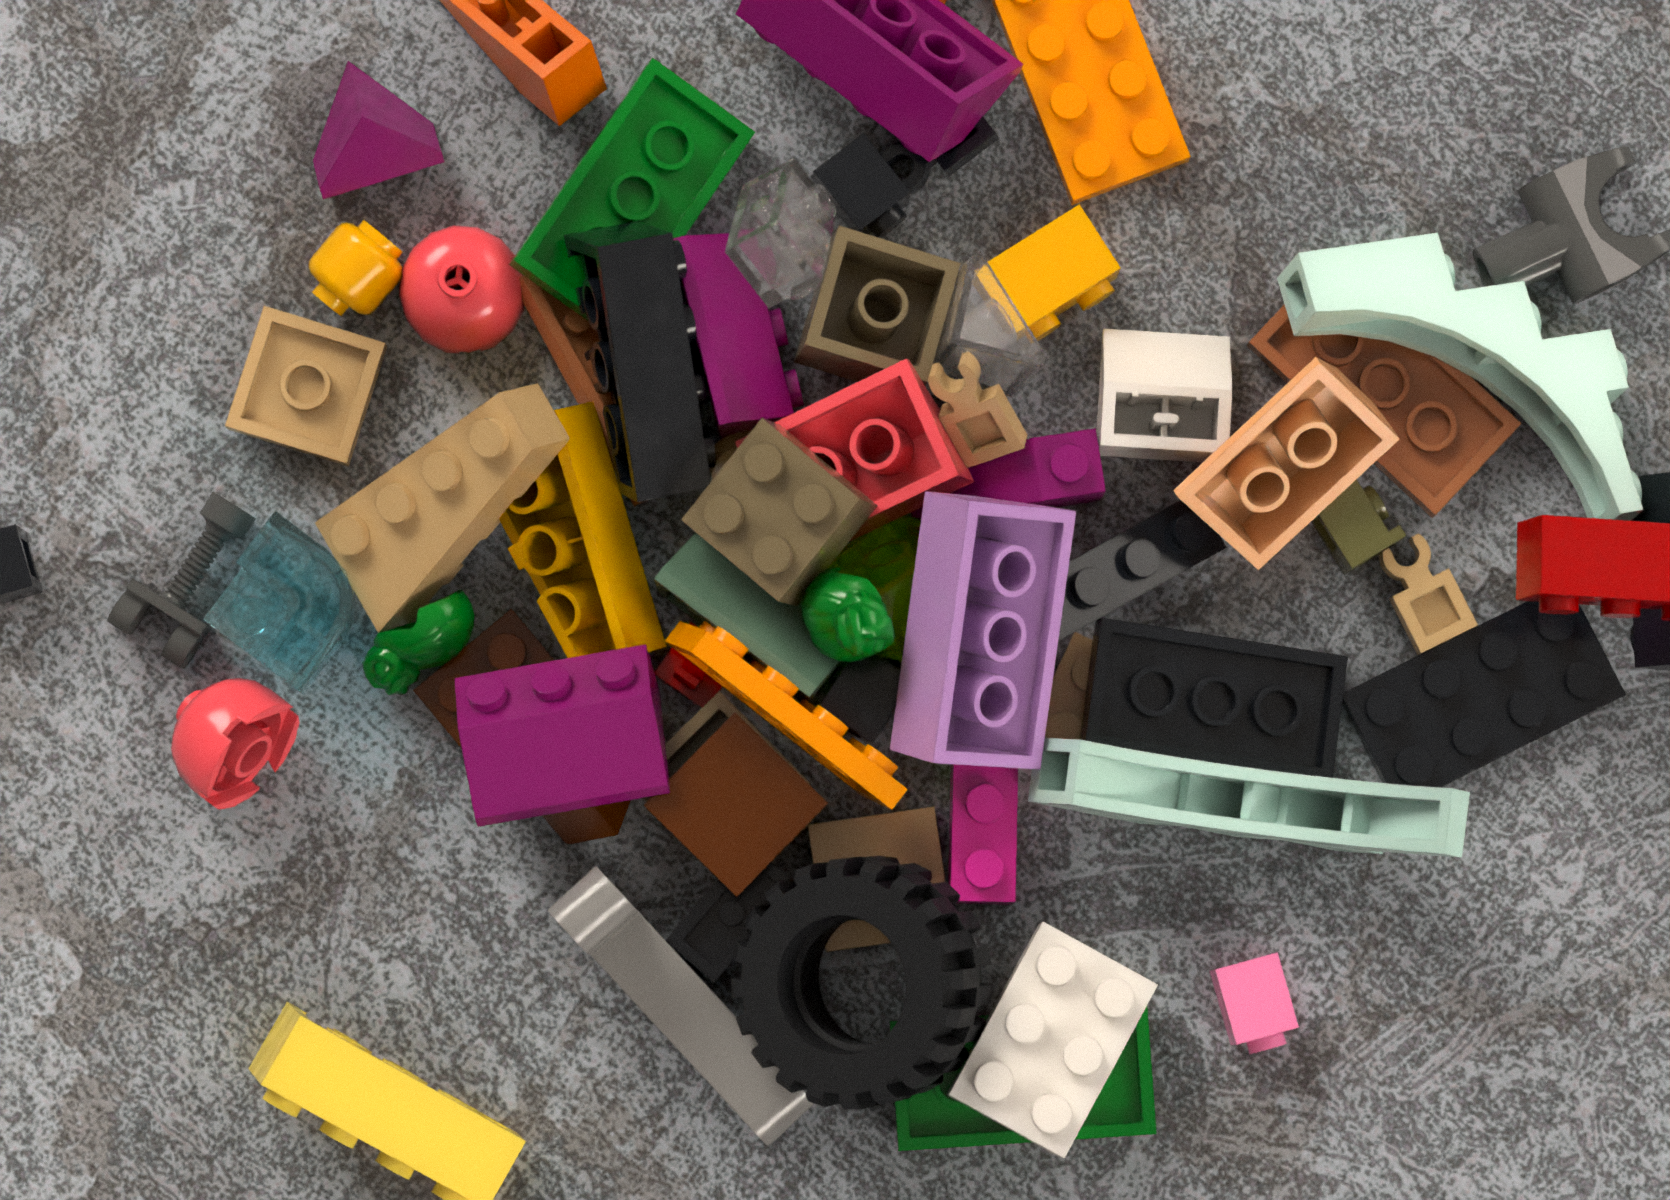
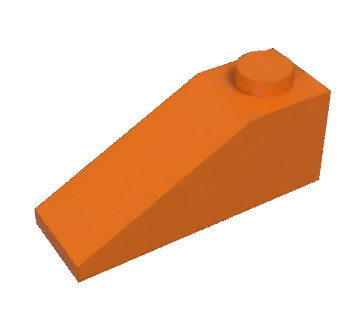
M439 0L514 87L558 126H561L607 89L592 41L543 0Z

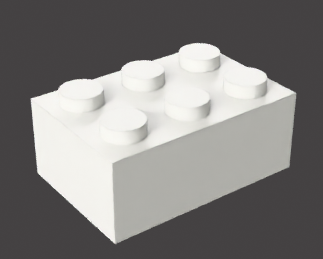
M1041 922L1038 924L988 1016L984 1030L979 1039L974 1042L969 1051V1057L962 1064L946 1095L1054 1155L1065 1158L1158 984L1051 925Z

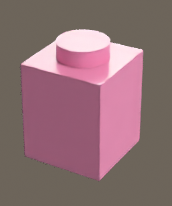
M1278 952L1210 971L1230 1045L1246 1042L1249 1054L1287 1044L1284 1032L1299 1028Z

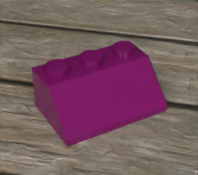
M749 232L685 235L673 238L674 241L678 240L681 243L686 258L687 274L684 279L680 280L686 304L691 307L697 332L696 344L701 357L704 377L720 440L728 435L752 430L761 418L776 422L793 414V408L804 406L796 370L783 371L778 347L789 345L780 308L768 310L762 287L773 284L765 247L753 249Z
M646 644L455 678L458 732L474 817L478 827L670 793L661 697Z

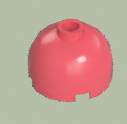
M451 226L430 233L413 247L402 268L399 298L407 322L424 342L445 353H470L476 350L484 351L495 347L513 332L524 311L525 305L522 302L519 281L523 274L509 265L515 256L502 239L478 227ZM464 274L470 275L469 284L463 280ZM458 285L462 288L461 290H453V289H451V288L456 287V286H458Z
M242 678L226 679L216 682L203 690L192 692L183 700L177 710L176 719L178 721L175 724L172 736L171 751L179 776L195 793L218 810L235 807L249 799L260 789L252 781L267 761H269L274 772H276L295 742L299 727V717L290 709L293 706L274 691L255 680Z

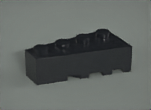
M637 221L563 235L568 258L581 255L586 279L583 281V286L577 287L575 290L580 313H586L591 327L597 330L600 341L593 344V349L589 354L594 377L597 378L598 384L604 393L611 392L613 404L604 406L602 413L620 493L636 502H642L705 489L711 482L709 468H714L716 465V453L710 433L702 428L699 406L706 403V388L701 371L698 367L693 368L689 343L696 341L697 332L691 307L688 304H683L680 279L686 277L687 265L681 243L678 240H673L672 232Z

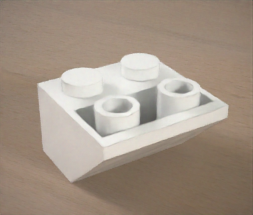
M1118 329L1102 330L1096 432L1100 456L1203 463L1230 438L1232 406L1230 337Z

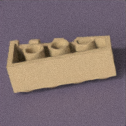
M538 383L499 392L315 522L378 633L417 621L418 609L428 605V602L443 585L451 582L464 566L462 564L463 560L478 542L487 539L501 522L499 518L516 498L523 496L570 440Z

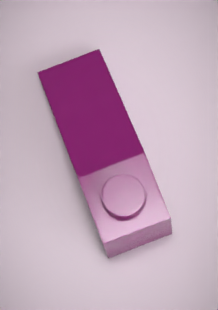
M1096 428L1026 439L1024 449L968 468L974 482L950 494L979 496L1054 508L1101 501L1106 489ZM923 507L910 512L913 529L920 528Z

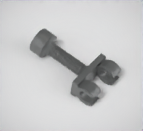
M215 492L211 493L200 511V514L206 521V531L201 533L203 537L199 536V542L194 544L196 548L192 547V553L188 554L189 558L184 560L186 564L182 563V569L177 571L178 574L174 576L175 580L170 582L172 585H168L167 589L169 591L158 594L132 578L126 587L127 590L119 598L107 619V622L129 635L139 626L150 604L180 622V625L168 639L161 656L183 669L193 659L204 637L208 635L212 628L187 612L185 601L190 600L189 596L193 595L192 590L197 589L196 585L200 584L199 579L202 580L204 577L202 574L207 573L206 569L210 568L209 563L214 562L213 558L217 557L216 552L219 553L221 551L220 547L224 546L223 542L231 538L243 540L256 520L255 517Z

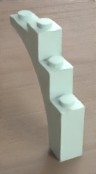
M1438 233L1299 252L1277 277L1294 336L1343 334L1384 340L1436 357L1478 380L1517 411L1554 454L1576 489L1587 518L1631 521L1643 511L1641 483L1638 476L1631 471L1623 446V426L1619 416L1612 411L1610 405L1629 388L1626 360L1623 354L1616 348L1611 329L1542 339L1541 316L1537 306L1530 301L1524 281L1455 291L1454 266L1450 257L1443 252Z
M1045 738L1041 769H1032L1028 802L1138 824L1182 826L1241 838L1284 840L1334 851L1373 854L1391 852L1462 857L1470 792L1453 788L1367 782L1255 769L1144 752L1081 739Z

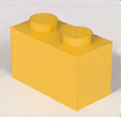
M1079 204L972 271L970 284L1009 344L1012 345L1025 337L1029 345L1061 326L1057 316L1078 303L1081 309L1086 311L1110 296L1115 291L1110 282L1117 278L1121 267Z

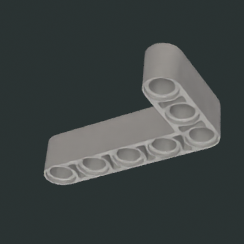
M596 865L547 910L574 941L596 960L768 1147L815 1104L808 1102L804 1090L791 1093L776 1082V1075L780 1069L777 1066L761 1067L751 1053L752 1049L758 1046L753 1034L742 1036L736 1016Z

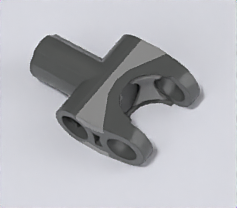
M1629 147L1614 148L1577 159L1529 182L1517 190L1532 222L1473 249L1472 254L1475 266L1484 286L1524 281L1527 287L1558 273L1572 304H1577L1623 283L1670 251V230L1651 237L1648 234L1636 237L1626 236L1611 229L1602 218L1599 208L1602 188L1607 185V180L1625 171L1636 163Z

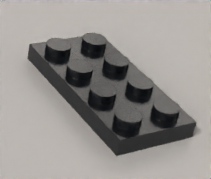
M1527 601L1344 692L1342 704L1382 783L1443 787L1625 696L1626 693L1580 604L1579 613L1546 614L1539 612V602Z
M1100 618L1095 621L1080 739L1180 758L1333 778L1348 656Z

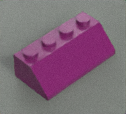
M742 0L736 11V15L752 26L763 40L778 46L803 65L804 70L809 75L824 81L849 100L855 110L875 120L896 136L906 149L921 155L929 162L955 147L967 137L981 117L987 113L1017 77L1024 65L939 0Z

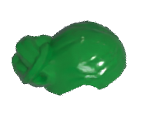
M840 567L827 568L819 573L807 586L802 600L803 621L814 646L822 654L837 661L854 662L877 654L895 642V630L892 620L887 614L886 605L882 602L878 590L870 580L850 574L838 573L841 570Z
M462 589L457 590L448 596L419 608L416 622L379 632L374 639V646L368 651L362 662L364 675L374 688L384 689L388 695H404L408 692L409 686L418 681L420 670L442 666L455 658L469 642L474 627V610L468 596Z

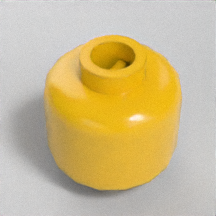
M365 220L358 227L352 223H341L309 261L310 273L319 282L312 293L340 316L349 307L359 314H372L401 280L403 267L397 259L403 251Z

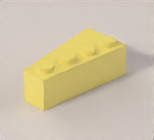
M286 1002L248 1068L257 1081L267 1088L262 1099L296 1118L301 1109L304 1108L324 1119L319 1130L349 1148L353 1149L358 1139L380 1150L375 1160L376 1162L408 1180L414 1170L436 1181L431 1192L443 1200L494 1199L526 1140L517 1132L441 1089L436 1091L429 1087L426 1081L398 1064L385 1058L381 1060L372 1055V1051L342 1032L329 1027L325 1029L314 1023L306 1016L307 1013Z

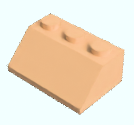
M1315 357L1173 491L1182 502L1259 570L1400 438L1378 407L1338 368Z

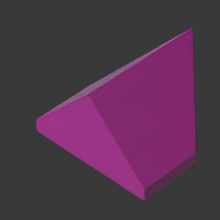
M350 61L346 64L313 158L317 181L323 199L445 162L434 124Z

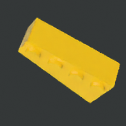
M594 401L554 410L570 440L523 496L516 498L500 516V523L513 544L507 549L518 569H526L540 594L537 603L567 658L644 644L647 645L648 652L664 648L666 643Z

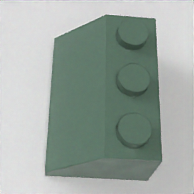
M696 532L661 568L654 578L657 592L701 625L703 621H706L715 628L719 626L743 643L749 649L743 657L751 663L755 660L764 667L770 666L796 685L799 690L794 697L800 701L805 699L812 704L844 662L822 654L814 646L803 621L802 601L798 606L778 602Z

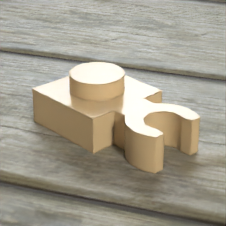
M968 351L961 355L958 369L964 377L962 379H953L947 376L939 362L932 364L928 377L929 387L936 397L947 402L942 404L938 418L967 468L1024 449L1027 439L1025 429L1000 384L982 390L978 382L981 367L972 353Z
M1418 533L1409 539L1410 546L1415 552L1413 565L1402 566L1398 564L1389 548L1379 554V561L1383 571L1390 578L1401 581L1405 589L1389 598L1417 655H1420L1478 626L1450 569L1448 568L1432 576L1428 568L1431 559L1430 547L1424 537Z

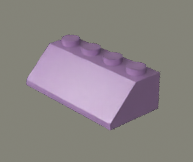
M925 491L890 750L937 764L1041 769L1076 511L979 496Z

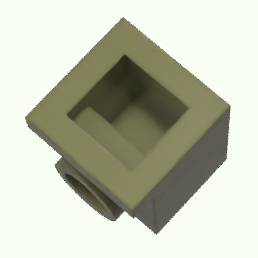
M1357 479L1311 521L1344 575L1379 555L1382 551L1394 546L1406 536L1400 525L1388 531L1383 521L1389 518V514L1383 501L1372 486L1368 485L1362 489Z

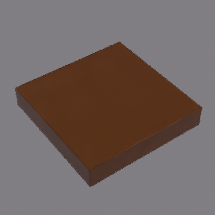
M734 712L669 779L670 793L652 796L643 806L720 882L738 897L828 805V802Z

